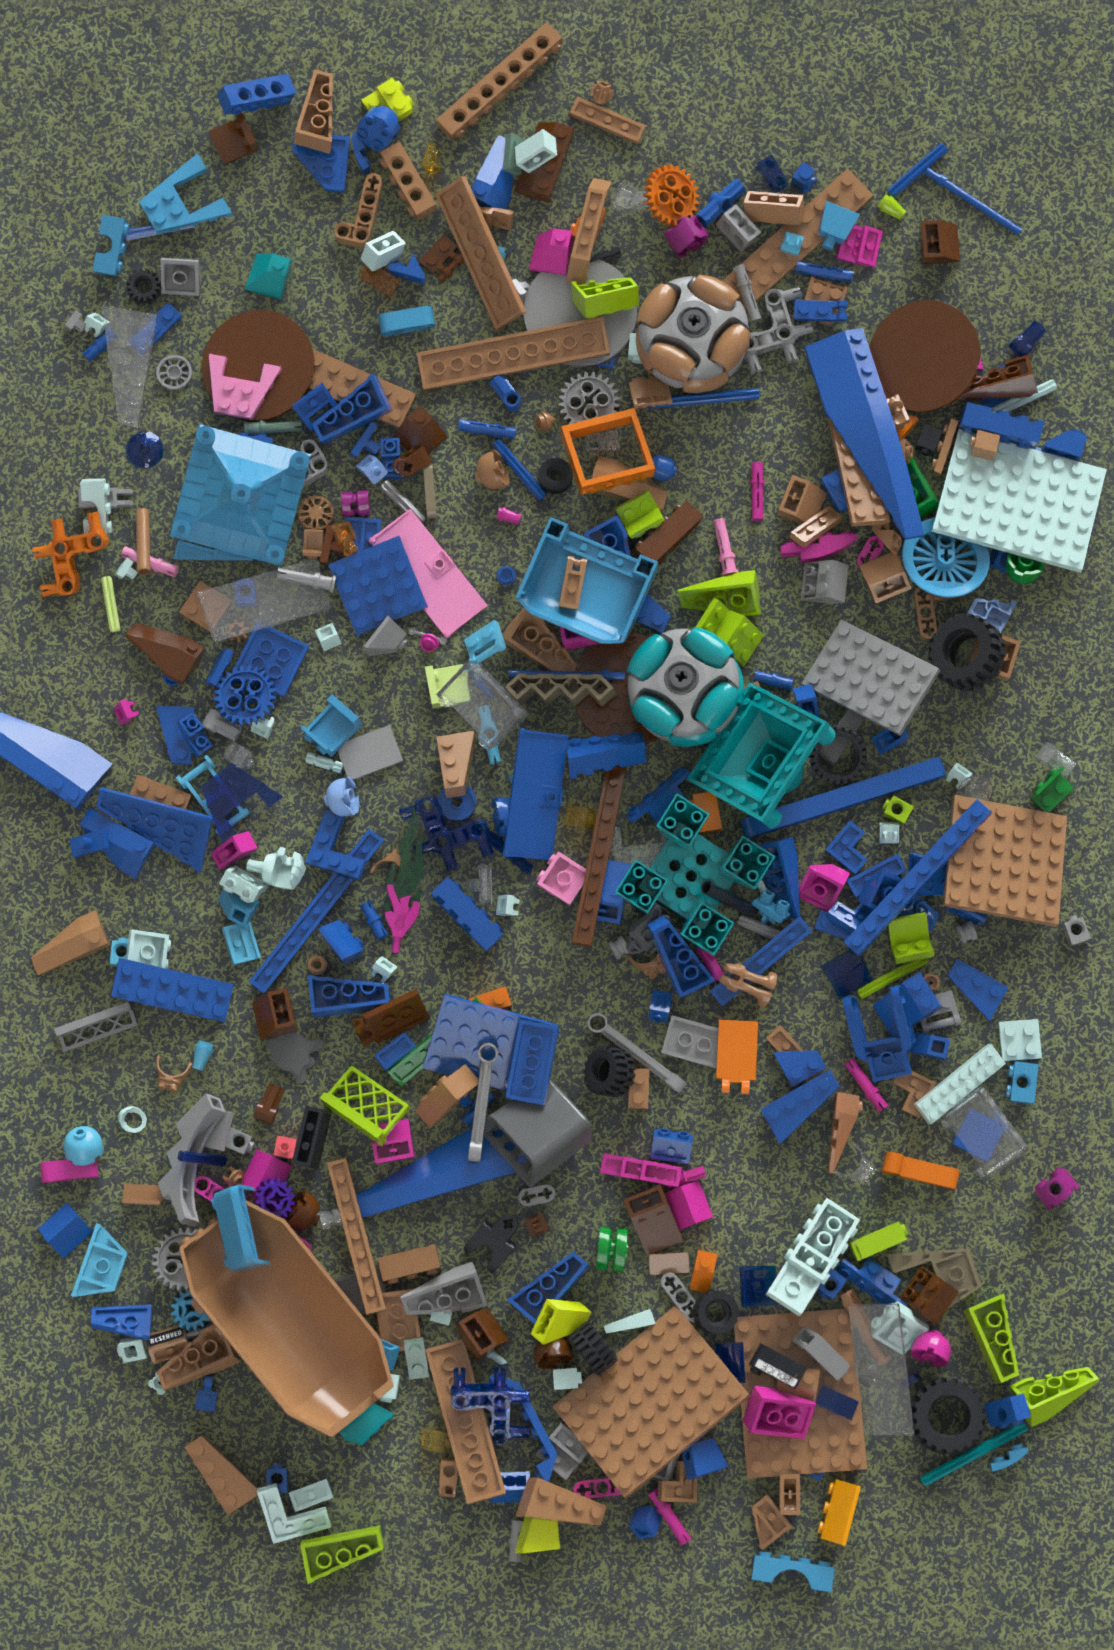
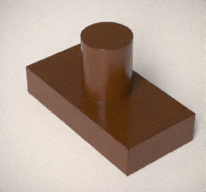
M327 525L320 557L321 566L329 567L331 552L343 555L346 553L347 543L334 541L336 529L333 525Z

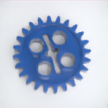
M241 665L240 671L233 668L232 674L226 672L227 678L220 677L222 684H216L219 690L214 691V694L218 696L214 698V701L218 703L216 708L221 710L219 712L221 717L225 716L227 722L232 719V724L235 725L239 721L241 727H243L244 722H247L250 727L251 721H254L257 725L259 718L265 721L264 714L271 715L269 708H275L272 702L277 701L276 697L273 696L277 694V691L273 689L275 684L270 682L272 680L270 675L266 676L264 670L259 673V669L256 667L252 671L250 665H248L247 670H244ZM247 680H249L248 686H247L248 695H246V681H247ZM237 683L242 684L238 689L233 688ZM256 685L261 686L257 691L252 690ZM242 697H245V711H244V712H242V709H243V706H244V700H243ZM232 702H239L235 707L230 706ZM253 703L258 704V706L254 709L249 708V706Z

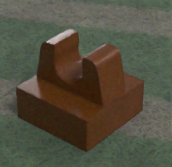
M542 1212L524 1219L531 1238L550 1231Z

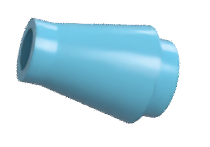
M202 1040L195 1044L193 1068L204 1070L214 1051L213 1044Z

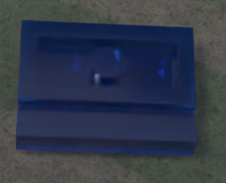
M743 1342L715 1344V1354L739 1383H746Z

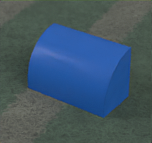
M530 1472L501 1473L506 1494L491 1498V1503L520 1502L527 1480L530 1478Z

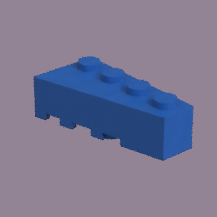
M967 402L962 407L957 427L962 428L963 432L973 434V432L977 433L980 430L1000 435L999 442L1006 444L1011 442L1017 444L1016 447L1028 449L1039 443L1045 421L1038 419L1035 423L1029 421L1027 416L1011 417L1010 412L998 410L994 413L990 407Z
M632 732L626 735L612 734L606 737L592 736L586 739L573 738L568 740L567 758L570 779L577 778V774L585 773L586 776L594 774L593 771L598 769L609 771L616 765L623 768L645 763L646 754L643 733Z
M447 877L431 892L432 898L488 953L503 938L501 933L503 929L496 922L493 924L488 919L490 916L482 908L479 910L474 905L476 903L474 899L469 895L466 896L461 891L462 887L456 881L453 882Z
M308 975L311 1012L314 1018L371 1011L391 1001L388 984L359 982L350 979L342 980L333 979L332 977Z
M828 1070L760 1110L781 1144L841 1086L833 1072Z
M572 1252L507 1300L535 1324L546 1299L563 1300L589 1270L590 1266L575 1252Z

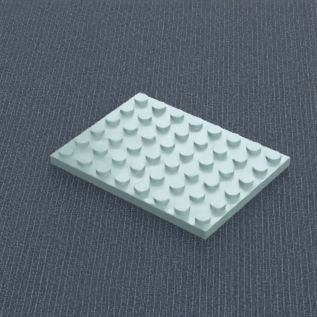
M959 429L932 532L1081 573L1107 469L1031 448L1016 447L1017 444L999 442L993 461L972 456V448L969 447L971 437H975L976 433L970 434Z

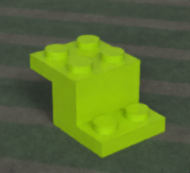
M715 598L696 625L698 628L714 633L727 643L734 652L733 659L743 667L764 636L746 616L729 610L720 600Z

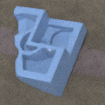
M975 598L967 614L982 617L1002 633L1017 602L1003 603L995 599L987 601Z

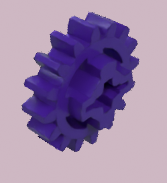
M269 1178L267 1181H261V1186L255 1187L258 1193L252 1195L256 1198V1201L252 1202V1204L282 1219L286 1218L287 1213L293 1211L290 1206L295 1205V1202L291 1201L295 1194H290L293 1188H287L286 1181L280 1183V1178L275 1180ZM271 1198H275V1199L279 1198V1200H276V1201H273V1200L269 1201V1199H271Z

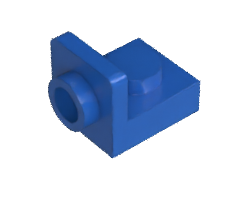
M653 990L648 1016L649 1020L667 1023L673 993Z

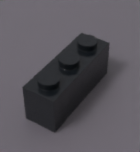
M305 1106L292 1164L319 1169L331 1119V1111Z

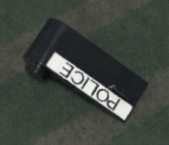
M761 1343L748 1364L751 1366L750 1371L759 1376L761 1373L768 1374L795 1390L807 1370L805 1366Z

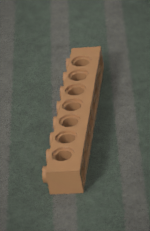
M546 22L436 119L437 126L452 141L455 138H461L469 126L473 127L478 123L480 116L488 114L497 101H503L507 96L506 93L511 89L515 90L518 88L523 78H529L538 65H544L548 60V56L552 53L556 54L562 48V36ZM540 44L547 46L545 49L538 48ZM527 56H531L533 60L526 61L524 60V58ZM513 68L520 70L518 73L510 72ZM500 80L506 82L504 85L501 86L496 84ZM487 92L492 94L489 98H485L482 95ZM477 105L478 108L475 110L469 109V106ZM457 117L464 118L462 122L455 121Z

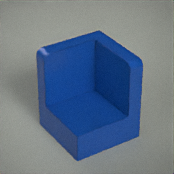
M652 1505L637 1507L634 1510L629 1527L638 1539L655 1537L661 1522V1516Z

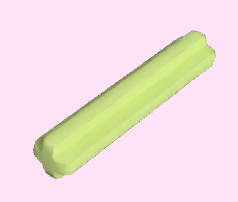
M105 576L101 578L109 629L111 632L120 631L113 582L110 576Z

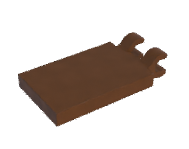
M417 989L364 1013L363 1019L355 1018L351 1023L364 1047L373 1041L379 1044L429 1020L430 1017Z

